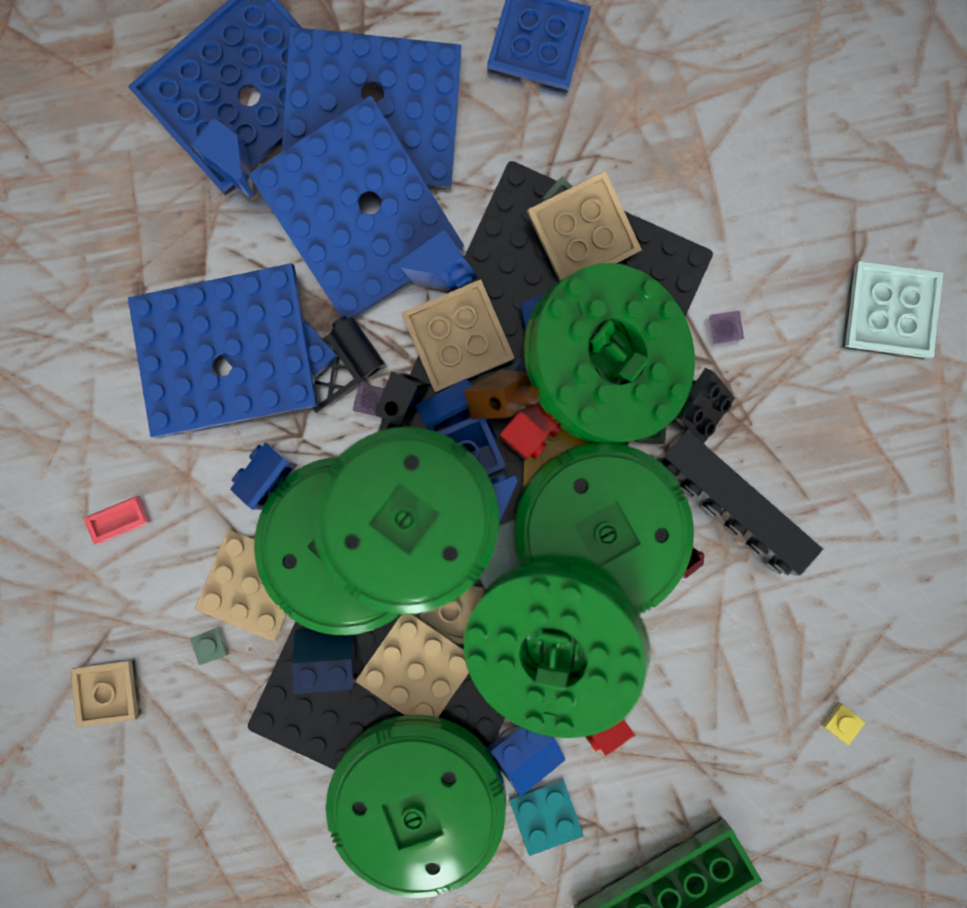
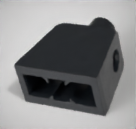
M392 371L374 412L375 415L382 418L376 432L397 428L398 426H408L417 410L415 405L421 402L429 384L406 372ZM395 404L398 405V413L395 411Z

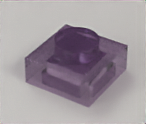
M740 310L709 316L713 344L744 339Z
M359 383L353 411L379 417L374 412L384 388Z

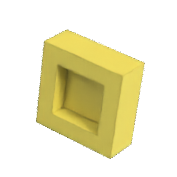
M838 703L822 726L849 746L866 722L846 706Z

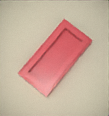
M140 496L132 497L83 518L94 545L150 523Z

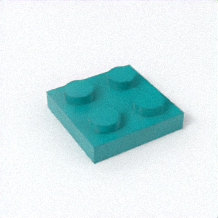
M563 778L531 789L521 797L518 794L509 797V802L529 856L584 836Z

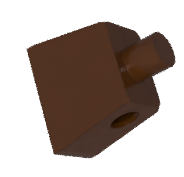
M501 369L463 391L472 419L511 417L531 404H536L540 397L538 388L531 386L527 372Z

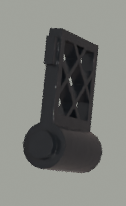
M340 317L333 322L331 332L322 338L327 344L330 343L339 357H336L333 363L328 365L332 366L330 383L315 381V384L329 386L327 399L318 404L319 406L312 407L315 413L321 412L362 381L379 372L386 365L354 317ZM339 358L341 359L344 365L338 364ZM337 367L348 369L354 379L345 386L335 384ZM334 387L340 388L333 394Z

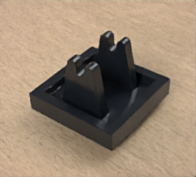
M704 368L696 381L693 380L689 396L675 419L685 430H689L704 444L708 437L715 432L716 426L723 415L730 410L735 397L714 371Z

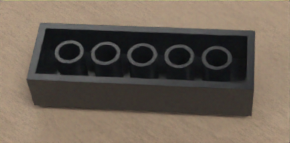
M689 430L677 434L656 458L682 483L680 486L687 495L692 498L695 495L704 502L701 507L713 517L716 515L721 517L725 521L723 526L733 535L737 536L739 534L746 539L745 546L756 555L760 553L768 559L766 564L776 573H783L787 576L789 574L801 576L823 551L819 544Z

